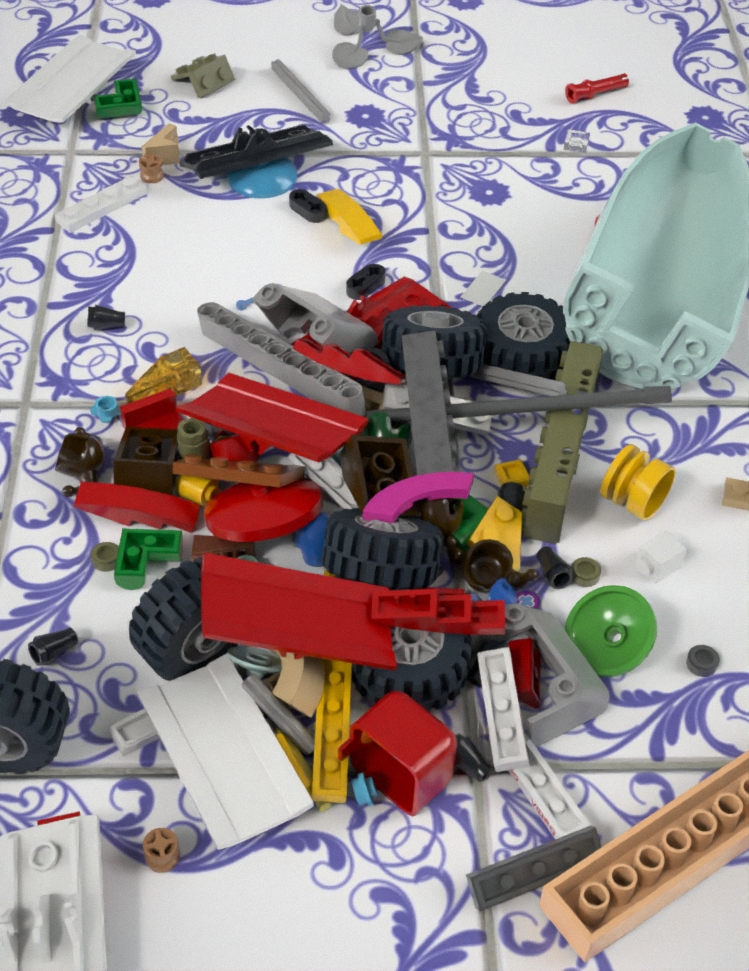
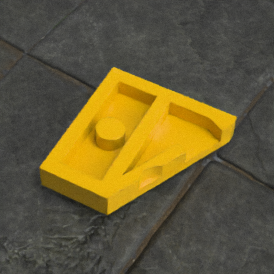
M497 496L466 544L472 547L478 541L486 539L497 540L503 543L512 553V569L518 572L520 570L522 512Z

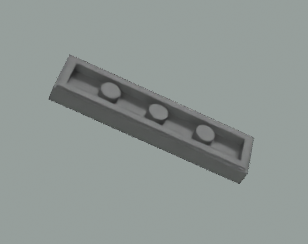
M592 825L466 874L475 908L478 911H482L542 887L602 848L596 827Z

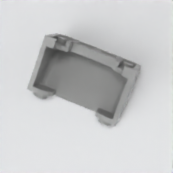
M271 283L263 286L252 298L253 302L275 329L287 339L291 335L289 332L299 330L305 334L309 330L310 336L317 343L321 344L323 348L326 344L335 343L349 353L363 347H375L377 344V335L369 325L318 294Z

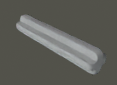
M253 673L241 684L242 688L304 755L312 753L314 751L315 737L279 698L272 694V691L256 674Z

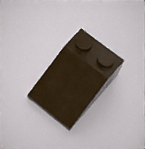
M126 426L113 460V484L143 488L172 495L177 475L173 474V462L178 461L179 458L178 430Z
M351 435L339 453L343 479L362 515L368 502L377 493L396 482L413 477L407 442L403 438ZM418 500L414 501L413 506L405 510L398 518L419 519L421 512Z

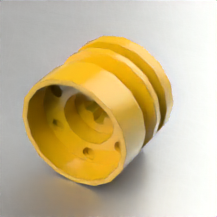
M629 444L618 453L611 463L603 479L600 493L602 497L608 500L613 499V503L619 506L627 501V511L646 521L656 513L667 497L675 479L676 468L657 458L649 463V453L646 451L640 452V448Z

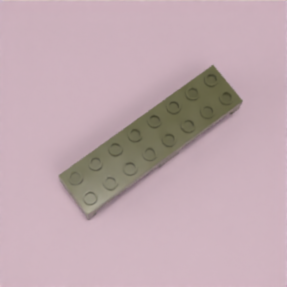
M570 341L568 351L562 352L560 367L564 368L563 370L558 369L555 381L565 383L566 395L578 394L577 390L587 393L595 392L603 354L601 346ZM578 408L582 410V414L573 413V409L546 412L545 423L549 425L548 427H542L539 443H543V446H537L534 463L538 464V466L531 468L528 484L533 486L526 488L523 505L528 506V508L523 507L522 525H525L524 538L552 544L559 543L566 503L573 474H576L580 457L578 453L583 432L587 425L589 408ZM563 449H570L572 452L563 451ZM557 472L564 473V474H567V475H566V476H560V475L557 474Z

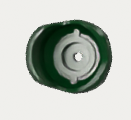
M385 412L372 413L366 416L368 424L364 428V436L406 439L407 447H410L412 437L411 424L409 422L393 429L390 417Z

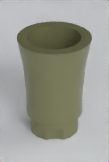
M195 418L182 420L177 428L178 460L184 459V455L187 454L202 455V459L213 458L210 450L209 432L203 425V421Z

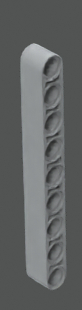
M207 302L198 307L197 314L202 334L314 401L360 416L366 414L363 389L359 383L334 369L311 360L292 349V345L218 303Z

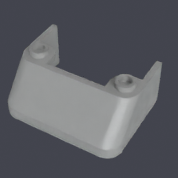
M513 603L506 605V635H471L470 657L476 655L481 645L486 644L488 640H495L500 643L522 632H525L528 638L531 637L540 655L556 676L549 686V696L555 705L528 718V737L537 748L604 713L609 706L610 695L607 687L554 615Z

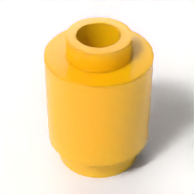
M178 475L175 482V490L179 492L180 496L204 507L220 492L218 482L215 479Z

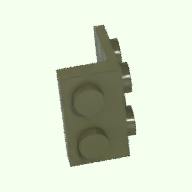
M215 53L206 57H198L192 60V64H185L176 68V73L171 75L172 80L189 77L198 98L236 80L226 55L216 56Z

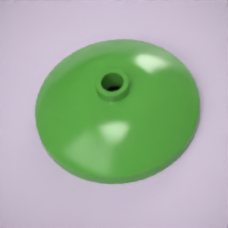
M609 585L594 589L584 595L570 611L564 630L599 677H616L634 670L648 657L656 641L657 620L651 605L640 593L625 586ZM621 634L620 640L613 642L614 636Z

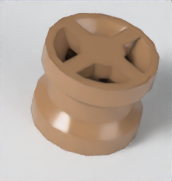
M147 154L139 159V167L142 169L140 171V178L145 183H158L164 178V171L161 168L163 161L160 156Z
M156 828L145 836L143 851L147 866L152 871L158 873L173 870L180 860V850L176 834L167 828Z

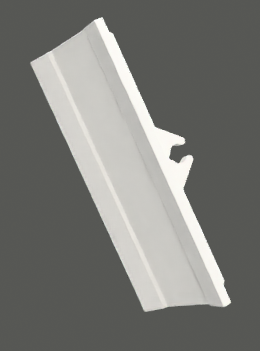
M79 34L5 99V104L17 111L52 122H64L82 104L87 103L91 105V99L94 100V96H98L99 88L136 55V50L117 49L94 42L92 39Z
M228 654L208 663L203 668L159 686L154 685L137 690V695L217 850L241 843L301 815L314 806V802L256 702L242 688L243 680Z
M97 814L77 816L9 832L0 836V971H107L100 823Z

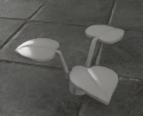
M341 4L334 17L335 30L344 36L359 33L356 46L350 42L336 45L332 51V58L335 64L342 68L353 69L362 66L368 59V51L360 48L363 32H371L375 26H377L382 40L387 42L386 49L396 55L411 53L423 42L424 37L400 29L390 30L385 36L380 25V19H376L375 7L364 5L357 12Z

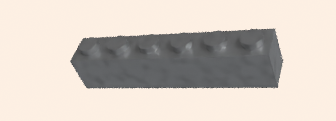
M435 331L401 335L417 476L437 472H460L459 467H453L452 460L453 458H458L456 441H450L449 433L454 432L452 415H447L446 408L451 407L449 390L443 389V383L448 382L446 365H440V358H445L443 341H437Z

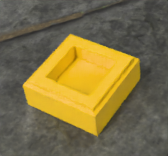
M521 459L494 465V473L500 485L507 482H516L523 487L530 486L528 484L529 474Z

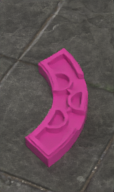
M437 472L418 475L396 482L377 493L368 502L363 510V520L377 519L394 523L400 514L413 506L414 501L422 498H427L429 501L442 498L467 499L473 485L474 473Z

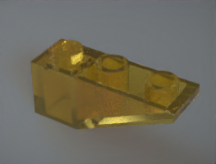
M185 347L161 356L125 393L126 404L170 388L178 396L201 386L200 364Z

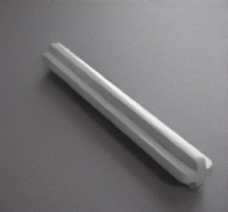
M280 59L273 60L271 62L273 72L321 123L329 122L331 113Z
M485 364L473 375H469L471 378L545 396H560L567 393V390H565L566 385L563 382Z

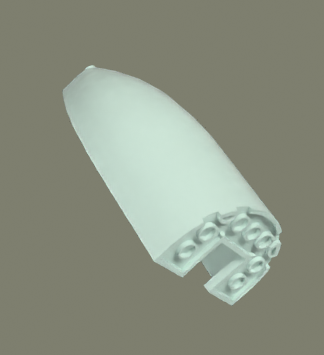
M698 123L682 127L657 139L641 151L623 173L598 218L565 296L563 314H565V330L569 340L601 346L603 354L599 373L631 387L643 389L644 386L670 385L672 389L680 387L682 383L693 379L697 381L707 375L719 363L734 341L748 292L749 166L739 144L725 137L721 140L713 139L710 136L711 130Z

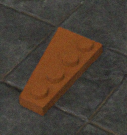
M187 454L184 455V459L173 462V474L272 487H282L304 478L305 466L228 461L227 458L222 457L202 459V455Z

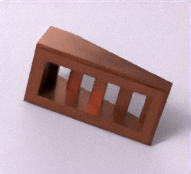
M194 535L191 553L192 562L195 558H202L205 552L232 558H238L243 555H251L256 558L255 541L235 542L216 536Z

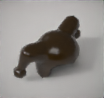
M77 427L74 433L65 435L57 457L55 471L77 478L80 484L81 482L98 483L97 472L104 462L102 439L87 433L83 427ZM67 485L63 487L62 494L67 498L77 495L79 486Z
M448 536L444 539V546L447 548L450 564L463 571L465 581L477 592L488 594L492 586L500 578H505L512 588L521 589L528 582L536 581L539 576L538 571L534 568L528 569L526 573L513 570L512 553L506 545L497 540H480L473 544L470 550L466 552L456 547L457 540L453 536Z

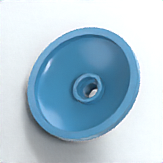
M282 158L227 172V181L230 187L241 195L251 198H272L280 196L293 188L297 181V169L288 158Z

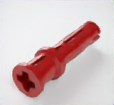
M622 73L596 81L586 79L579 84L570 83L565 88V95L571 104L584 98L589 100L595 94L628 87L629 78L623 80L628 75Z

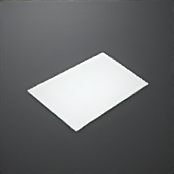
M481 271L460 298L484 306L493 298L506 280Z

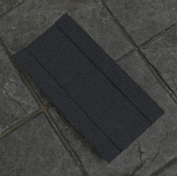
M304 124L270 133L265 128L254 129L247 125L246 128L249 130V134L246 131L242 132L243 129L239 127L232 142L187 153L185 158L179 162L180 167L186 166L195 171V174L200 179L332 146L333 141L328 135L311 129Z

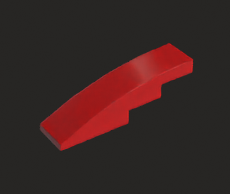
M307 338L297 339L292 348L311 360L343 374L397 385L407 383L405 375L365 349H355L351 354L335 343L326 344L324 348H321Z
M81 482L73 507L128 527L133 520L159 530L164 523L192 533L201 504L143 488L110 483Z
M437 589L373 591L371 621L404 629L436 633L506 635L505 600L472 601L471 594L439 596Z

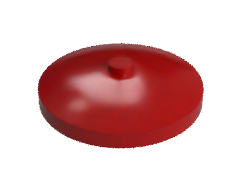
M305 477L282 487L239 482L216 494L207 503L204 509V517L208 530L218 538L235 542L263 541L287 535L312 522L322 510L323 499L319 485Z

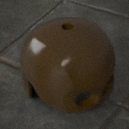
M422 498L418 500L421 520L433 523V526H437L443 537L452 536L457 533L462 523L464 504L461 500L453 498L430 501L427 498Z

